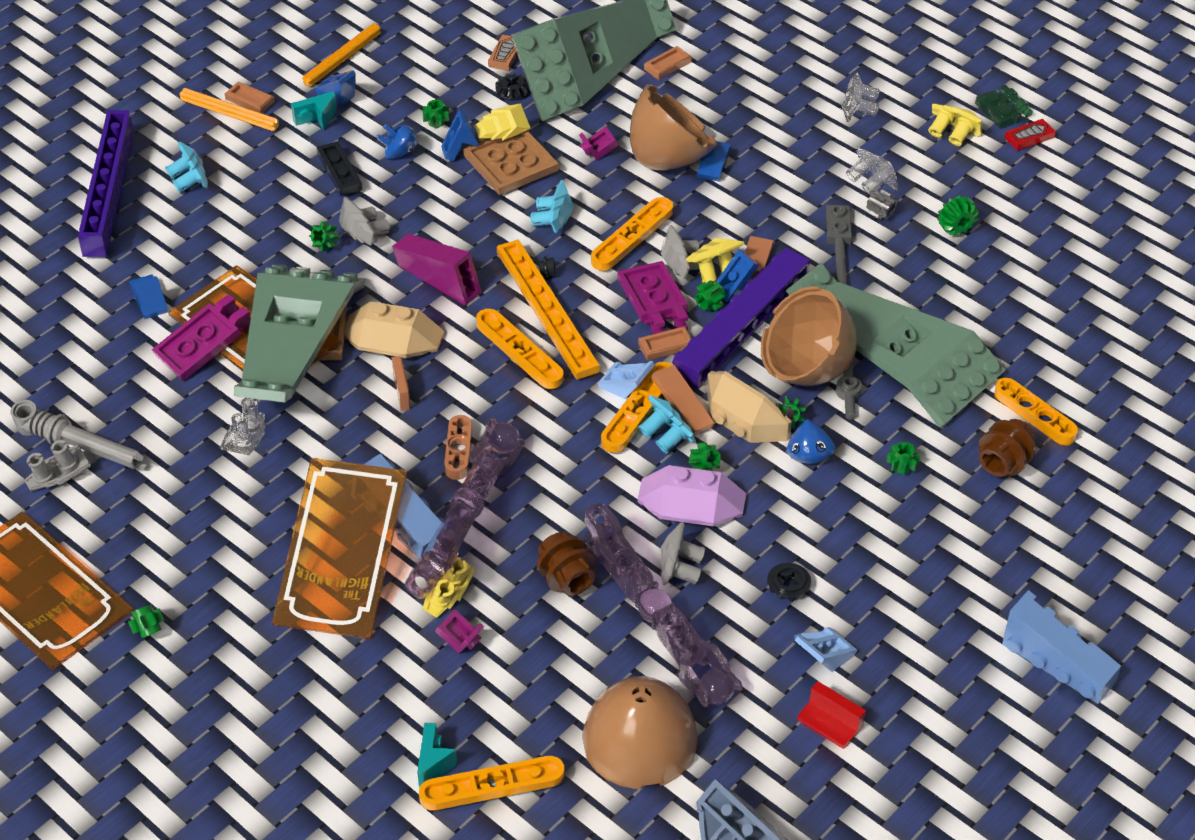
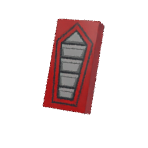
M1040 119L1006 131L1004 138L1019 151L1055 138L1056 131L1044 119Z

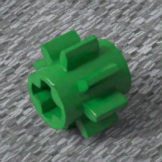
M431 100L427 103V106H423V122H428L429 126L439 128L445 124V121H450L449 105L444 106L441 100Z
M321 221L320 225L312 226L313 230L311 235H309L313 242L312 247H320V251H328L329 247H337L336 243L338 238H340L336 231L337 226L329 225V222Z
M710 280L696 287L699 293L695 295V301L701 309H708L711 312L724 305L722 299L725 297V291L719 283H712Z
M785 396V402L783 404L776 403V406L782 414L786 413L787 407L797 410L794 412V416L789 418L794 429L796 426L795 422L798 420L804 422V417L800 415V412L805 411L806 408L805 406L799 407L797 405L799 403L798 397L794 401H789L788 397Z
M707 442L698 443V449H690L691 453L688 462L694 469L713 471L712 469L720 468L721 454L716 450V445H708Z
M901 442L896 446L891 445L886 462L892 463L891 470L899 474H906L910 471L915 472L916 466L920 461V453H914L915 445Z
M151 604L131 612L134 619L128 621L133 634L140 632L141 637L144 638L162 630L159 623L165 620L160 608L153 611Z

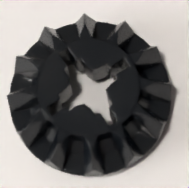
M506 73L505 77L501 76L495 82L496 92L506 99H519L525 97L530 92L524 74L516 75L514 73L509 75Z
M781 563L769 571L767 584L769 585L770 592L776 593L778 599L787 597L791 601L794 597L801 599L803 594L809 592L811 577L808 571L798 564ZM794 577L793 584L784 586V582H788Z

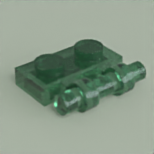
M1003 85L1000 88L1001 95L993 90L976 96L975 104L1000 129L1019 123L1020 115L1022 114L1027 118L1033 114V111L1029 108L1030 105L1024 99L1021 100L1018 97V93L1007 85Z

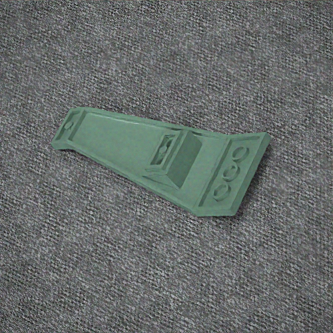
M622 0L554 18L514 33L511 37L540 120L544 121L584 105L657 37L677 29L667 0ZM587 33L591 34V39L589 41L585 40V35ZM594 54L598 55V60L596 62L592 61V56Z
M822 263L818 264L786 290L790 295L802 288L817 286L832 292L843 303L853 319L857 334L856 351L907 387L939 427L946 424L1005 371V368L974 331L837 282Z
M272 264V267H266L265 270L258 272L242 382L234 386V396L286 402L291 399L353 293L364 288L365 278H358L357 273L344 272L343 275H334L332 270L310 272V268L296 267V270H288L286 265Z

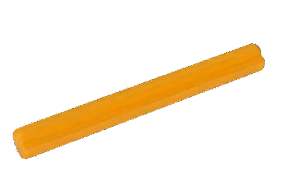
M375 23L371 24L302 77L304 85L308 87L313 86L380 35V26Z
M183 88L180 91V99L184 102L270 131H276L279 127V120L277 118L188 88Z

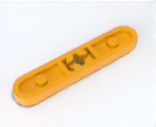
M665 197L651 200L592 251V267L605 271L615 266L672 216V201Z
M484 309L477 313V328L535 381L548 389H555L562 385L564 381L563 369L504 316L494 309Z
M668 362L654 364L655 366L635 388L603 430L601 446L604 450L618 453L626 448L638 432V426L646 421L654 410L648 400V396L651 395L660 399L664 397L651 378L653 373L672 366V364ZM643 402V407L640 406L634 413L635 407H638Z
M544 756L429 779L421 784L419 788V801L425 809L441 810L559 785L564 778V764L558 757ZM489 779H493L496 782L495 787H490Z

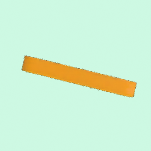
M1001 378L996 382L994 395L998 401L1056 443L1066 446L1075 442L1078 428L1074 422L1015 380ZM1022 401H1026L1031 403L1032 406L1023 407L1019 403ZM1045 415L1050 417L1052 420L1043 421L1039 418V416Z

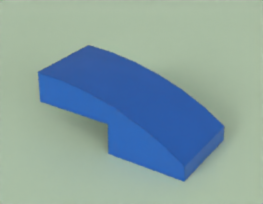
M716 141L717 146L709 154L701 158L697 177L720 182L724 166L727 164L731 144Z

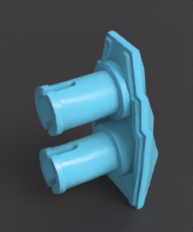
M179 141L178 146L183 153L182 157L165 167L173 180V184L180 194L197 182L199 184L202 183L203 187L207 188L208 183L201 158L193 148ZM190 169V171L175 179L176 177Z
M563 180L560 181L553 196L537 197L536 207L539 212H532L530 215L533 227L551 225L554 233H557L567 223L574 205Z
M649 395L648 400L654 409V413L638 426L643 435L650 439L664 424H668L671 428L655 442L665 454L681 439H687L691 443H696L691 428L681 419L679 413L671 407L670 402Z

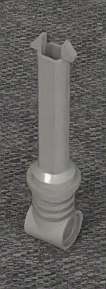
M20 400L10 410L15 426L22 435L34 434L47 439V442L51 445L55 441L64 440L68 444L73 446L79 445L83 450L132 469L137 467L138 470H145L147 467L146 464L141 463L144 456L139 451L74 427L66 415H54L37 408L31 400Z

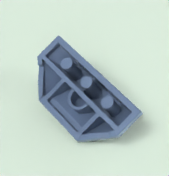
M717 779L711 783L696 802L697 811H699L701 840H788L748 802Z

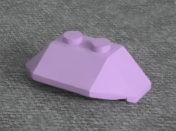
M671 465L643 478L638 495V503L644 505L659 519L707 526H716L733 518L743 517L746 493L722 472Z

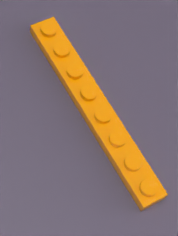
M519 239L498 245V256L576 380L599 373L600 365Z

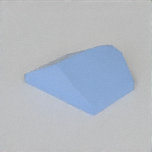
M653 361L622 365L621 362H615L597 384L599 388L625 399L655 365Z
M829 627L824 628L823 631L804 632L794 636L795 641L831 672L840 667L857 652L855 647Z

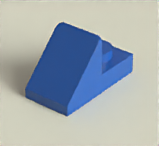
M354 70L328 77L316 86L314 90L317 95L334 92L339 107H342L355 96L356 73Z
M458 109L441 145L445 159L454 161L457 153L461 152L463 143L479 146L463 110Z
M738 250L716 280L725 291L723 300L727 303H730L735 295H739L744 290L748 280L759 266L757 262L742 250Z
M151 274L129 281L130 288L144 319L168 313L157 276Z

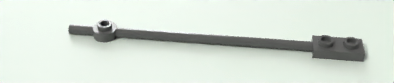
M826 205L827 244H835L837 282L847 285L844 244L851 245L850 208L847 205ZM852 364L843 373V377L838 379L836 384V394L845 401V417L848 420H853L856 417L855 400L860 397L862 390L861 381L853 377Z

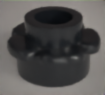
M544 256V260L539 261L541 275H545V278L548 279V277L556 276L554 257Z

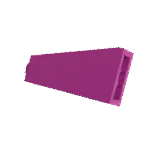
M409 233L392 246L399 267L461 304L467 305L482 292L470 252Z

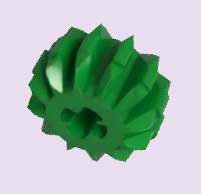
M958 195L955 199L950 198L947 204H943V209L938 211L939 217L937 220L946 233L949 235L954 234L958 237L962 232L967 233V229L974 228L973 223L979 220L977 217L979 211L970 198Z

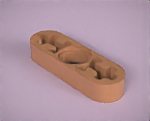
M465 415L452 417L448 425L445 474L453 480L463 479L469 472L472 421ZM460 426H462V434H458L457 431ZM455 444H462L465 446V448L462 450H454L452 449V446H454ZM455 460L460 461V465L458 468H454Z

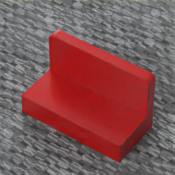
M817 681L811 688L809 703L798 714L797 720L844 749L863 728L866 710Z

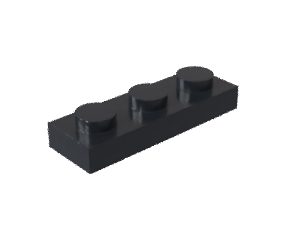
M338 141L316 147L317 155L340 196L362 190V182Z

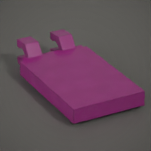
M663 261L617 271V279L639 319L645 325L650 324L653 334L664 332L662 328L665 326L664 320L673 318L676 328L685 326L688 330V325L685 323V321H688V303Z
M228 294L219 300L215 306L209 303L156 345L152 351L182 381H185L242 335L241 332L250 327L251 317L249 315L251 314L246 308H239L235 304V299Z

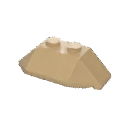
M371 301L348 316L344 335L358 350L409 358L423 355L427 352H438L444 336V330L419 309Z
M711 371L708 373L707 397L710 417L716 423L723 425L734 432L735 435L742 437L750 443L781 442L790 439L792 421L787 416H783L780 409L768 397L726 371Z

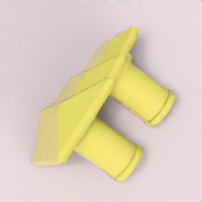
M521 103L491 110L490 114L483 116V120L473 126L478 139L481 141L490 138L491 140L502 139L503 141L531 129Z
M932 104V113L937 116L928 129L932 136L940 138L948 124L955 127L949 136V141L956 146L962 145L968 133L981 136L982 120L971 110Z
M714 238L708 244L703 245L698 251L692 253L686 261L699 264L702 283H707L710 280L713 282L717 280L712 259L716 256L718 257L722 274L732 260L731 251L743 246L745 243L744 241Z
M447 552L426 581L428 585L424 592L426 598L422 610L437 618L447 608L451 609L454 603L462 598L475 568L467 564L465 560L462 561L460 557H455Z

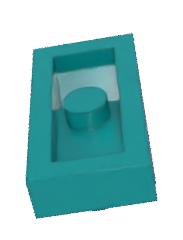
M329 92L291 103L294 124L298 126L317 120L324 130L337 112L335 93Z
M424 723L417 770L419 788L425 781L442 777L457 766L456 750L442 748V735H437L436 723Z

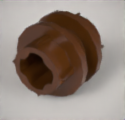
M1019 419L996 421L979 440L980 464L988 474L990 473L993 476L1018 475L1035 456L1034 431L1027 422Z
M563 531L550 535L539 545L537 570L546 578V583L552 591L565 592L570 597L583 593L594 583L596 558L590 550H587V545L581 537L575 535L568 536Z

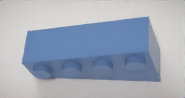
M379 454L355 469L358 472L392 476L391 482L397 483L387 530L395 529L398 540L419 559L445 543L448 533L445 521L441 517H437L430 510L428 502L424 498H420L413 491L411 483L397 473L394 464L390 460H386ZM354 475L351 497L356 501L362 499L367 504L365 505V510L371 515L377 513L384 526L393 486L386 485L387 479Z
M1028 590L1010 610L1002 645L1011 652L1030 661L1035 667L1051 674L1059 682L1065 683L1080 692L1085 698H1089L1099 704L1115 685L1121 665L1093 642L1085 643L1076 628L1071 624L1069 627L1063 625L1054 617L1056 612L1049 606L1045 609L1034 601L1037 596Z

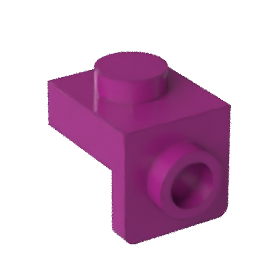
M606 126L588 139L583 132L579 134L583 141L580 146L587 156L592 154L596 161L619 145Z
M454 609L437 627L435 632L459 654L465 647L471 650L482 638L478 633L484 626L480 623L475 628Z

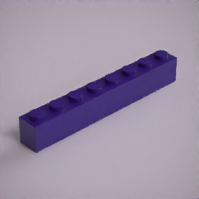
M107 110L78 232L82 257H107L134 135L130 110Z
M785 248L779 255L776 254L771 263L766 268H762L757 277L752 282L749 281L739 295H735L724 309H721L710 323L705 324L702 331L696 337L690 339L688 345L682 351L676 353L672 364L676 366L687 384L699 389L707 381L708 373L711 371L715 372L770 317L774 309L789 296L786 290L809 272L810 259L788 248Z

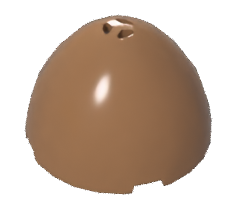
M646 85L634 106L630 124L632 152L641 165L652 170L661 171L678 169L697 162L717 146L715 138L712 135L708 137L705 134L704 124L686 107L668 93L662 96L656 92L658 89L656 86Z
M817 286L805 287L790 294L774 309L773 313L775 316L769 327L764 328L761 339V358L769 374L787 383L815 386L836 379L850 367L857 347L856 329L851 315L832 292Z
M633 676L622 679L599 694L588 712L582 733L586 758L594 770L606 780L632 789H640L642 786L654 784L663 786L677 779L689 768L698 746L695 720L685 699L667 683L647 676Z

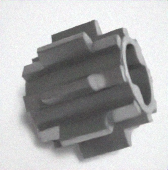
M883 189L881 191L875 190L867 200L866 208L870 210L869 214L880 220L883 218L889 219L897 208L898 202L894 199L895 195Z

